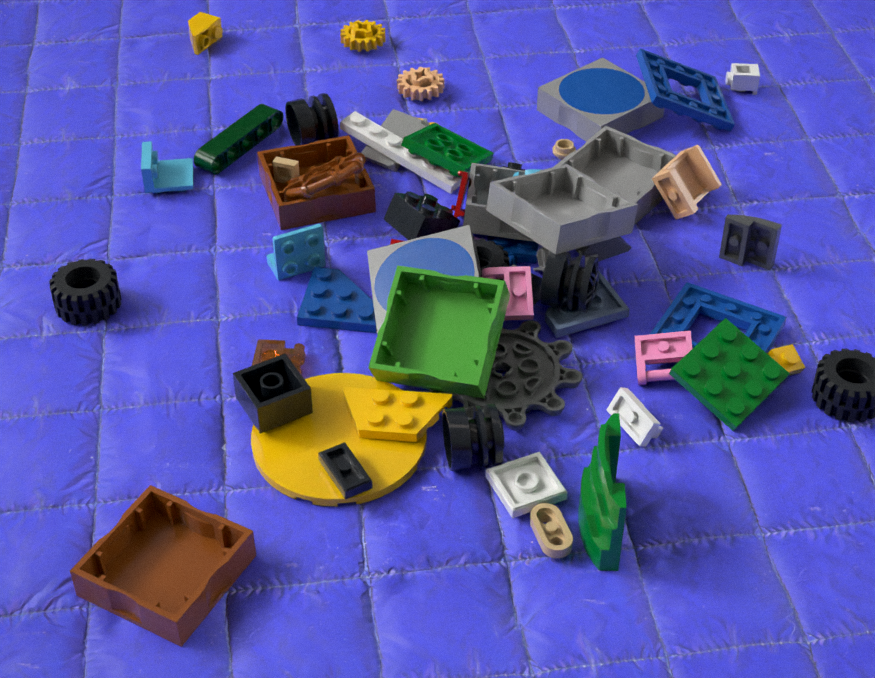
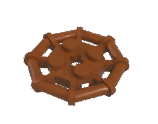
M356 152L347 157L340 155L328 163L309 168L305 174L292 178L286 183V187L283 190L284 198L288 201H293L297 197L310 198L316 192L333 185L335 187L341 185V181L363 171L366 161L364 154Z

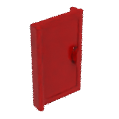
M458 171V175L462 176L456 206L452 205L451 210L455 211L454 217L456 218L465 215V209L462 208L470 176L469 172Z

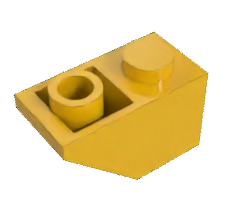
M199 12L188 20L190 40L196 55H199L223 36L220 17Z

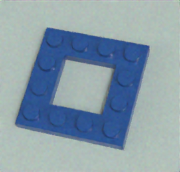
M639 49L636 57L654 106L660 109L672 110L679 116L691 117L698 123L705 122L715 129H724L731 132L735 123L715 76L644 49ZM671 78L683 86L697 88L702 102L672 91L668 80Z
M686 282L650 334L688 331L699 314L719 321L727 318L736 327L747 330L745 335L763 351L768 353L785 326L787 317ZM692 341V348H694L698 343Z

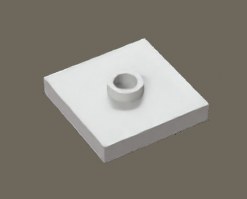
M540 452L486 469L487 480L512 518L531 512L533 507L541 503L555 504L567 500L566 489Z

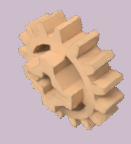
M419 67L417 70L410 68L409 72L404 70L403 74L398 75L397 89L399 94H403L404 98L411 97L412 101H423V98L431 100L432 96L439 97V93H443V74H438V70L430 71V67Z

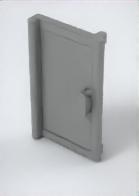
M393 109L381 126L404 139L405 136L430 124L426 118L421 120ZM368 145L361 152L367 161L396 172L401 166Z

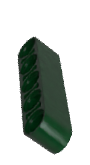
M259 104L201 146L194 155V165L213 174H219L275 132L283 122V112L265 104Z

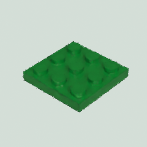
M436 123L405 136L401 144L411 154L428 159L430 164L441 166L449 170V173L456 177H462L458 175V171L470 173L471 163L485 165L491 162L494 155L493 152Z
M727 318L721 321L669 372L677 382L732 431L790 375L788 371Z

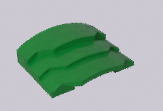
M613 413L605 424H601L598 446H594L591 463L588 467H584L581 479L578 509L579 533L589 558L600 571L619 570L627 509L625 483H615L621 441L619 413Z

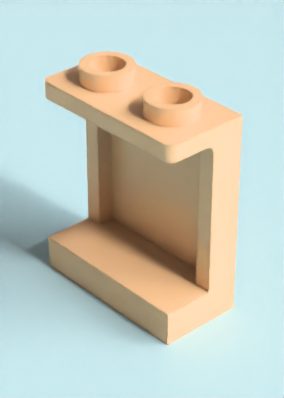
M699 145L679 152L652 178L676 220L694 214L699 209L696 204L708 192L718 189L722 185Z

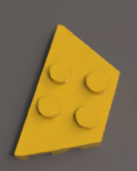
M343 386V396L349 406L350 415L355 422L359 438L418 442L425 435L426 430L439 420V413L445 407L450 408L453 403L452 394Z

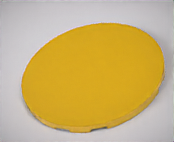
M331 373L305 379L311 388L312 414L261 434L254 424L252 427L251 447L253 459L264 479L276 490L290 498L297 499L298 497L312 501L313 505L337 507L338 503L350 502L361 504L383 497L404 484L417 470V465L425 454L427 430L418 442L359 438L355 422L350 415L349 406L343 396V386L390 390L401 389L389 382L377 381L375 377L355 373ZM344 442L373 483L372 489L348 499L343 497L318 459L319 452Z

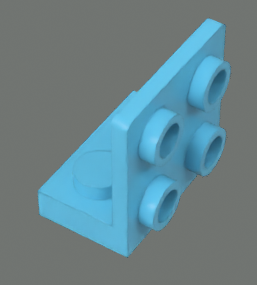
M152 141L142 142L141 172L145 193L186 191L194 188L192 158L159 161L158 151H153Z
M316 224L274 236V253L266 255L267 264L278 280L312 271L314 267H325L322 225Z

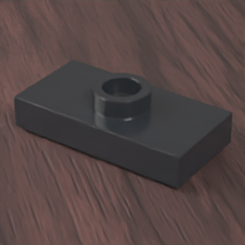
M345 442L318 453L320 463L345 499L373 488L371 478Z

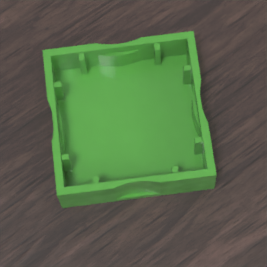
M397 265L387 300L386 317L378 331L368 367L377 381L485 398L510 298L506 282L468 275L450 276L433 270Z

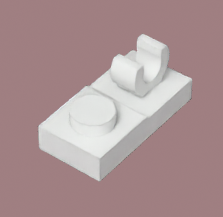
M620 387L606 409L610 415L619 413L620 426L639 446L646 447L651 438H658L664 429L660 426L661 423L628 388Z

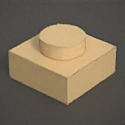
M276 157L273 160L274 181L286 184L290 179L299 177V161Z

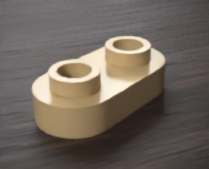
M541 503L533 507L530 513V526L543 553L551 558H563L569 555L572 550L573 536L559 508L549 503Z

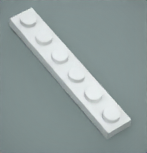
M356 111L340 121L341 130L451 194L460 186L462 177L453 176L449 173V170L430 164L428 159L422 156L411 154L407 148L401 146L402 138Z

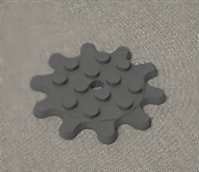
M527 320L514 330H507L502 327L485 398L429 389V392L452 394L454 401L464 404L463 407L467 413L468 420L472 419L474 406L480 405L484 416L485 405L495 404L499 416L505 420L508 428L520 430L526 422L525 413L531 410H541L551 416L560 415L565 407V402L555 393V390L560 388H576L582 381V374L576 369L565 368L559 363L571 354L573 346L570 342L566 340H558L551 343L541 341L538 338L541 325L536 321ZM504 370L506 372L505 376L502 377V374L496 371Z

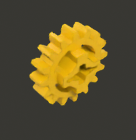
M357 20L349 22V26L344 25L343 29L340 30L341 44H344V47H350V50L358 49V52H360L362 49H365L368 52L372 49L376 50L377 46L382 47L383 42H386L385 28H382V24L376 25L375 21L368 22V20L361 22Z

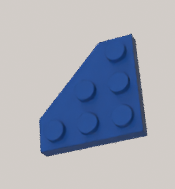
M314 267L297 315V325L376 333L373 300L341 270Z

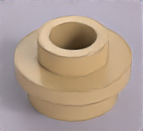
M560 139L556 141L552 152L556 157L563 160L570 153L576 151V148L571 140Z

